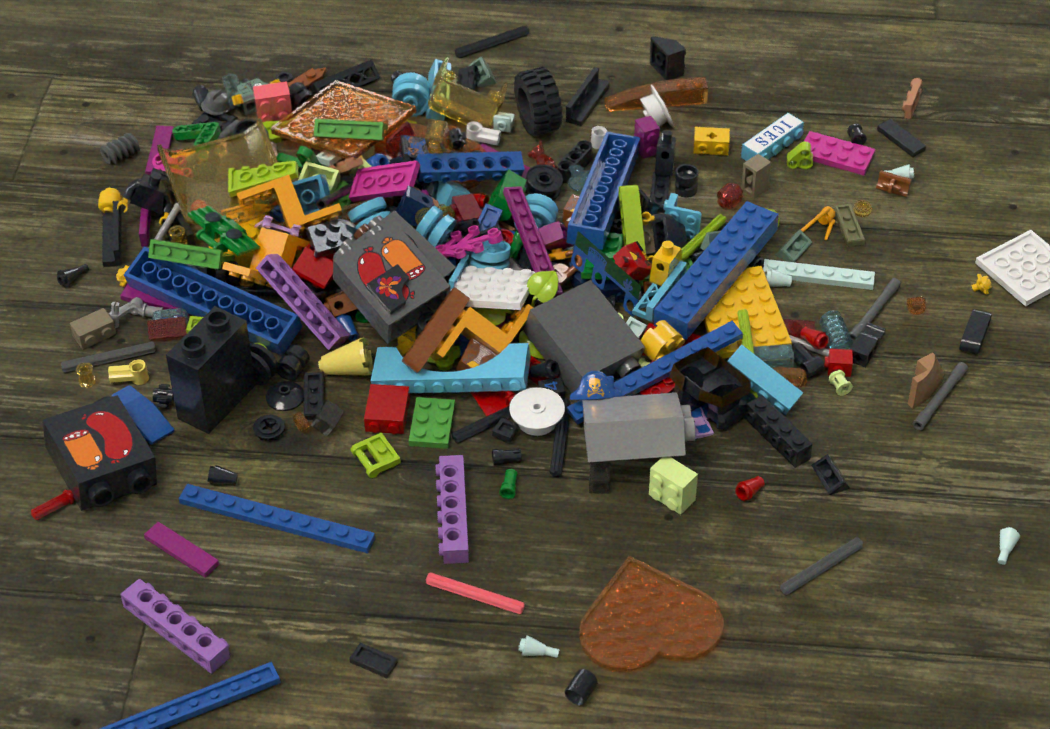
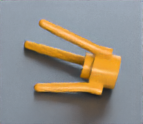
M829 206L824 207L813 220L800 230L802 232L806 231L816 221L823 225L829 224L824 238L828 240L832 226L835 223L833 219L836 215L834 209Z

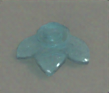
M571 165L569 170L572 177L568 180V186L572 190H580L582 192L590 170L585 171L580 165Z

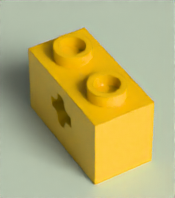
M695 127L693 154L728 155L730 129Z

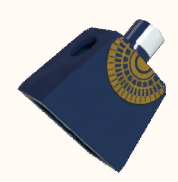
M408 185L396 212L411 226L418 227L425 214L433 207V198Z

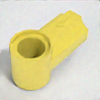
M134 360L129 365L110 366L108 369L110 383L132 381L136 385H143L149 380L147 367L143 360Z

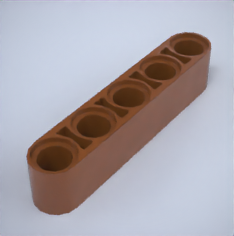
M453 287L401 362L418 373L470 298L456 287Z

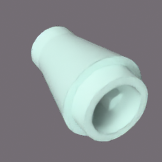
M773 269L765 271L770 287H790L792 276Z

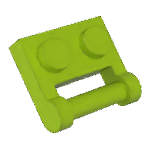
M382 433L356 443L350 449L352 454L357 456L365 467L369 478H375L380 472L401 463L400 457ZM367 449L377 464L372 465L363 451Z

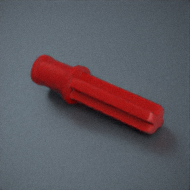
M64 490L57 497L32 509V517L35 520H39L69 503L73 504L75 499L71 490Z

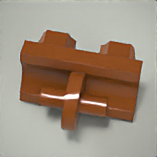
M881 170L876 188L888 191L887 193L889 194L894 193L907 197L912 179Z

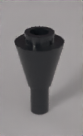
M83 264L78 268L59 270L57 272V281L60 285L68 287L80 274L88 271L89 267L87 264Z

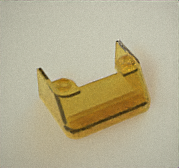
M445 57L435 75L428 101L429 107L433 111L465 125L470 122H479L483 128L491 129L493 127V117L498 115L504 102L508 84L504 83L500 91L492 90L485 96L456 83V74L446 69L449 58Z

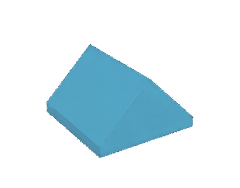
M439 181L433 198L439 202L438 208L445 214L450 211L449 205L452 204L453 196L471 193L461 184L454 181Z

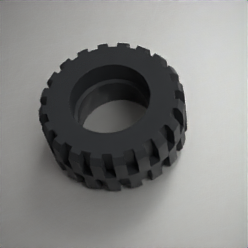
M544 67L519 72L514 78V93L517 111L519 112L523 127L532 136L557 131L562 125L563 110L559 90L553 75Z

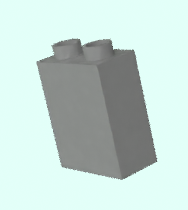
M677 393L582 400L588 462L686 455L685 442L695 441L694 418L691 417L690 405H680Z

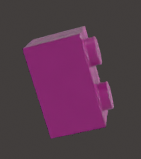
M651 115L635 120L634 136L640 137L639 154L642 159L656 155L660 127Z
M557 221L538 228L546 249L551 251L562 248V250L574 246L567 243L568 228L561 222Z

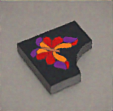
M397 264L367 283V288L388 313L392 314L406 304L402 290L404 285L409 282V276Z

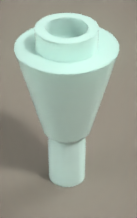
M910 164L885 171L902 177L914 178V168H910Z
M1007 527L1000 530L999 564H1006L1009 553L1020 539V534L1014 528Z
M526 635L525 639L521 638L518 650L522 651V656L547 655L557 658L559 649L547 647Z

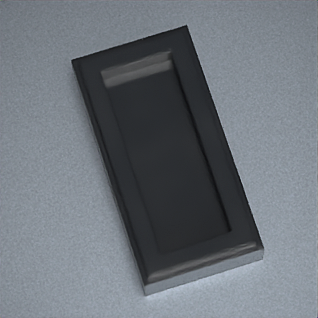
M359 643L349 658L350 663L385 678L389 677L398 663V658L363 643Z

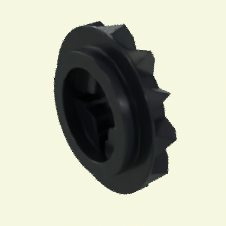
M264 415L254 422V434L259 436L260 440L264 438L267 441L270 438L277 439V436L282 435L283 430H285L284 421L276 415Z

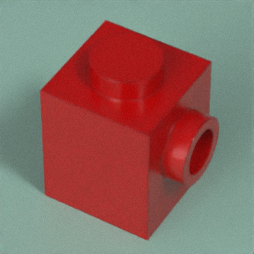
M829 349L828 356L824 357V365L827 368L828 376L834 371L842 370L845 373V377H851L853 365L852 350Z

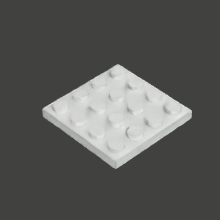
M1032 230L976 258L975 263L1025 306L1050 293V245Z
M468 266L463 269L454 287L470 298L465 307L521 310L529 295L528 279L535 272L529 269L519 271L511 268L502 270L493 267L477 268L475 266Z

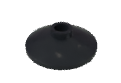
M278 382L268 389L266 401L275 410L290 411L302 404L304 401V390L295 382Z

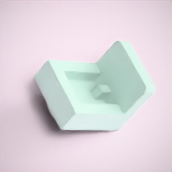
M498 112L497 115H494V130L511 132L515 114Z

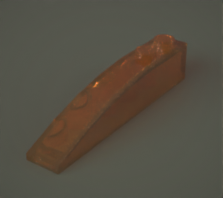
M705 77L681 78L637 86L604 98L607 112L644 109L640 99L652 94L650 85H653L666 107L707 104L708 86Z

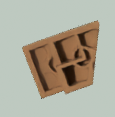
M934 353L917 361L915 371L917 376L912 378L908 405L912 409L926 401L943 380L944 371Z

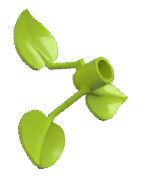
M555 271L537 272L528 279V292L534 295L531 303L532 307L535 306L537 298L540 302L545 303L555 297L558 290V276ZM474 308L475 311L495 326L504 322L506 313L512 314L513 312L509 309ZM523 331L520 332L519 343H528L530 355L535 358L544 359Z

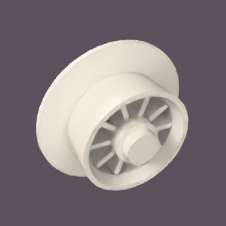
M650 85L652 94L640 99L645 109L643 111L645 117L651 115L659 127L668 122L674 128L675 126L667 107L654 86Z
M546 388L525 389L516 394L510 403L512 419L519 424L523 432L534 436L545 435L551 432L562 419L565 412L562 398L554 391Z

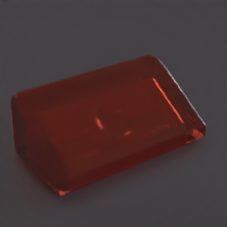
M408 121L386 140V154L394 158L400 156L399 142L401 135L416 137Z

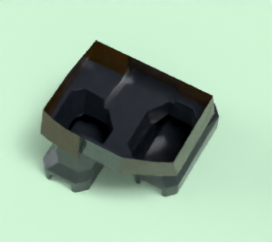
M709 347L690 354L674 363L669 375L675 383L672 393L678 394L680 405H690L692 412L708 403L707 421L712 419L716 422L717 429L724 430L744 419L747 403L756 399L751 393V380Z

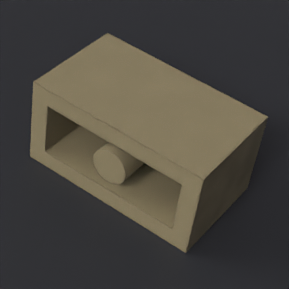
M757 154L743 163L741 190L753 198L769 189L771 162L768 159Z
M104 308L69 323L72 336L82 350L116 335L114 321Z

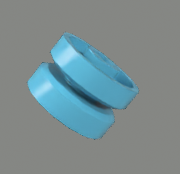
M405 73L398 76L393 83L392 106L395 111L407 117L423 114L429 106L430 84L427 79L416 73Z
M536 193L525 196L537 227L541 228L556 222L558 207L551 198Z
M377 197L355 207L347 215L351 223H358L355 228L359 229L363 224L368 225L376 216L385 218L391 212L383 211L387 204L383 197Z
M433 206L425 214L416 231L434 247L441 244L444 245L453 231L457 220L450 215L443 217V211Z
M487 240L482 242L484 251L480 253L470 251L469 266L477 268L493 267L502 270L510 268L511 246L506 241L502 240L497 244H489Z

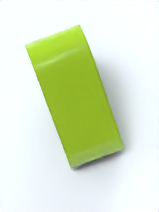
M801 142L787 154V166L791 169L797 167L802 169L811 168L813 166L811 144L809 142Z

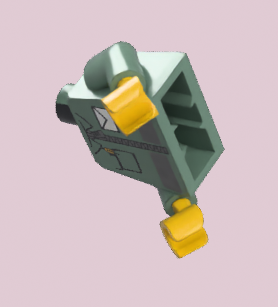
M246 78L243 79L240 85L237 86L238 92L232 96L233 105L235 107L242 105L245 115L256 112L253 86L266 85L268 83L262 82L258 78L251 81ZM279 79L273 80V81L270 82V84H272V83H279L280 80H279Z

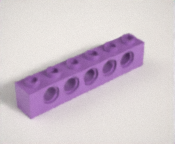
M279 254L266 255L256 269L328 350L339 348L350 336L348 331Z
M463 455L439 456V464H436V476H440V480H436L437 492H441V495H437V508L441 507V511H437L438 523H442V527H438L439 539H443V543H439V556H444V564L469 563Z
M138 579L120 594L124 608L211 674L230 658L229 645L223 638L219 639L210 628L203 627L194 616L187 615L179 605L171 603L166 595L155 591L150 583H145Z

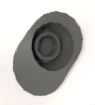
M222 89L210 91L201 103L202 110L211 115H222L235 108L232 99Z

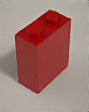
M370 385L364 415L365 432L404 434L410 403L409 386Z

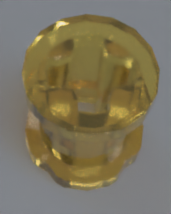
M176 225L169 229L171 242L187 244V240L184 238V227Z
M87 362L80 363L76 367V374L79 376L78 382L83 388L92 387L96 382L95 376L92 375L93 366Z

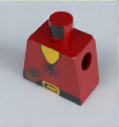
M638 241L625 245L613 255L615 264L631 278L643 281L651 274L652 263Z

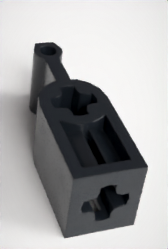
M867 323L864 331L860 332L850 348L854 364L866 368L886 332L885 328Z

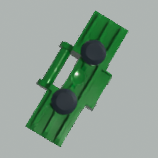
M209 205L188 213V216L203 228L196 233V237L206 242L213 249L223 250V253L228 252L229 249L237 256L260 248L254 240L247 236L246 230L233 219L225 215L222 216ZM220 238V242L217 243L214 239Z

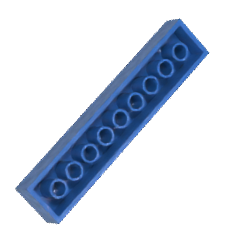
M606 131L568 223L567 243L575 245L577 232L579 231L598 249L603 250L620 205L619 186H627L639 155L640 137Z
M746 201L654 309V326L657 327V322L665 320L687 340L775 234L778 228L779 214Z
M147 247L141 250L124 273V277L130 287L193 316L204 317L216 306L246 320L249 341L260 343L266 346L268 350L283 356L302 328L297 314L183 263L148 258L149 248Z

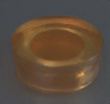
M301 412L293 415V421L301 432L310 428L307 419Z

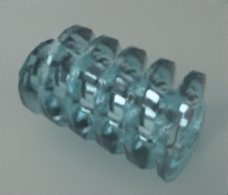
M835 310L826 312L820 318L819 324L822 331L829 337L828 346L830 349L848 350L853 345V341L848 333L849 331L846 328L843 317H841V313Z

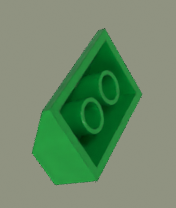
M509 169L491 194L488 202L489 205L503 210L499 221L508 220L512 215L503 193L504 187L521 186L523 192L526 191V187H524L526 179Z

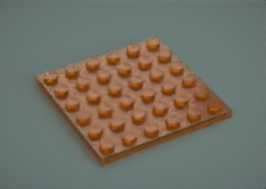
M335 80L272 126L271 134L343 159L354 156L356 160L379 141L314 137L315 119L383 122L388 125V131H384L385 137L416 113V106Z

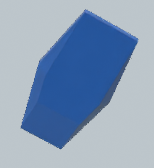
M131 385L112 394V397L119 396L143 438L151 445L174 432V428L159 408Z

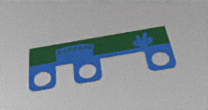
M578 231L571 258L572 265L580 272H583L586 259H588L594 265L591 277L592 282L600 289H603L606 276L626 292L623 307L626 312L634 317L635 315L632 314V311L628 310L626 303L627 300H631L634 307L636 306L641 286ZM576 255H579L582 259L581 267H578L575 263ZM596 272H599L602 276L601 284H598L595 280Z

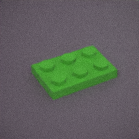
M416 397L409 446L448 449L455 400Z

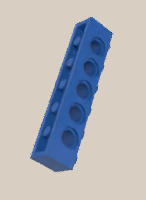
M521 151L418 154L416 157L420 164L417 181H424L425 183L432 181L448 182L458 180L464 182L467 180L483 181L492 179L498 181L503 178L508 169L519 176H522L525 170Z

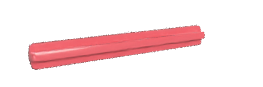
M429 573L426 578V584L517 614H522L525 607L524 602L434 573Z

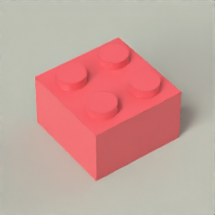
M287 81L253 86L258 122L293 120Z

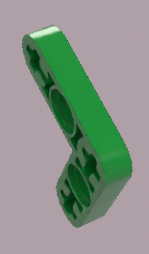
M210 122L177 126L172 130L175 140L196 139L194 142L196 153L204 154L212 149L221 134L219 123Z
M305 146L299 147L296 153L297 157L278 153L275 159V163L296 161L299 173L302 172L306 161L321 165L315 153Z

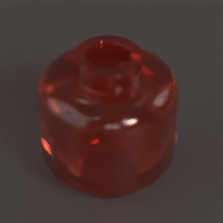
M736 183L725 184L717 192V203L722 208L733 209L743 199L742 188Z

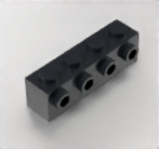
M763 395L747 403L745 419L792 466L796 468L811 459L813 444Z

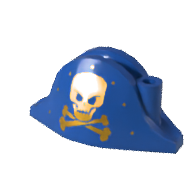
M590 371L582 377L577 390L570 394V400L620 397L622 393L614 387L613 376H606V374L600 371Z

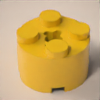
M665 320L657 322V327L654 330L652 328L648 329L640 340L645 346L643 353L653 362L677 350L685 343L682 335Z

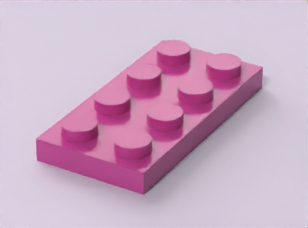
M809 131L804 142L811 144L813 162L863 176L875 155V149L812 131Z
M416 160L357 169L348 198L354 202L377 197L384 198L403 195L408 185L414 188L420 164Z

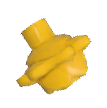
M127 265L119 269L116 274L117 281L120 282L122 287H125L127 283L124 277V273L130 267Z
M977 274L978 279L972 285L973 291L980 290L988 295V289L992 287L990 279H988V276L982 277L981 274Z

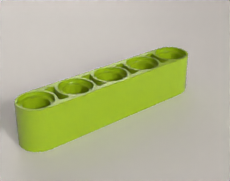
M638 185L619 186L624 246L638 241L646 254Z

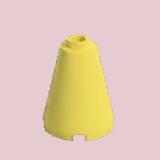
M359 338L321 356V360L318 362L320 371H324L325 375H372L373 360L371 351H368L365 345H369L366 338Z

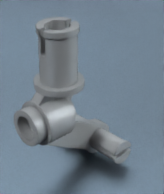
M136 297L119 307L118 302H112L110 317L114 321L115 328L119 327V318L129 312L133 315L140 314L142 318L153 317L162 319L164 308L147 306V303H143L141 298Z

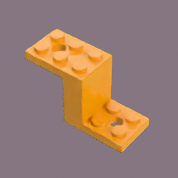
M289 175L237 193L240 206L244 205L245 207L254 204V201L257 199L267 200L272 197L271 194H275L287 228L291 229L293 224L301 226L298 234L303 233L304 229L310 226L321 224L327 220L339 219L338 217L341 216L342 212L341 206L338 203L304 215Z
M261 227L257 241L260 248L254 251L250 268L224 262L222 269L229 271L228 275L238 278L242 275L241 279L263 286L267 283V287L273 288L256 269L258 264L266 255L279 254L291 268L296 250L302 251V248L304 250L310 241Z
M527 304L521 310H514L510 315L511 321L508 324L505 323L501 329L473 308L463 309L430 358L434 361L443 358L460 333L469 340L472 337L498 355L511 343L527 320L529 311L534 307Z

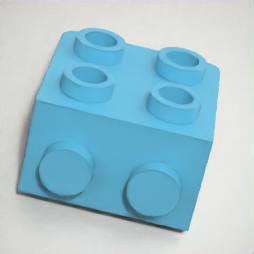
M671 193L669 200H665L664 214H670L677 222L683 224L686 236L693 239L700 232L702 214L699 211L677 207L678 194Z

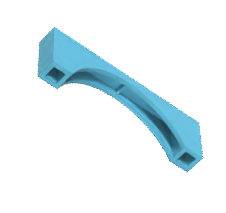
M528 343L508 344L493 359L470 369L454 372H437L421 368L418 373L401 362L403 357L396 347H377L371 384L409 386L410 393L523 391L527 388L531 359Z

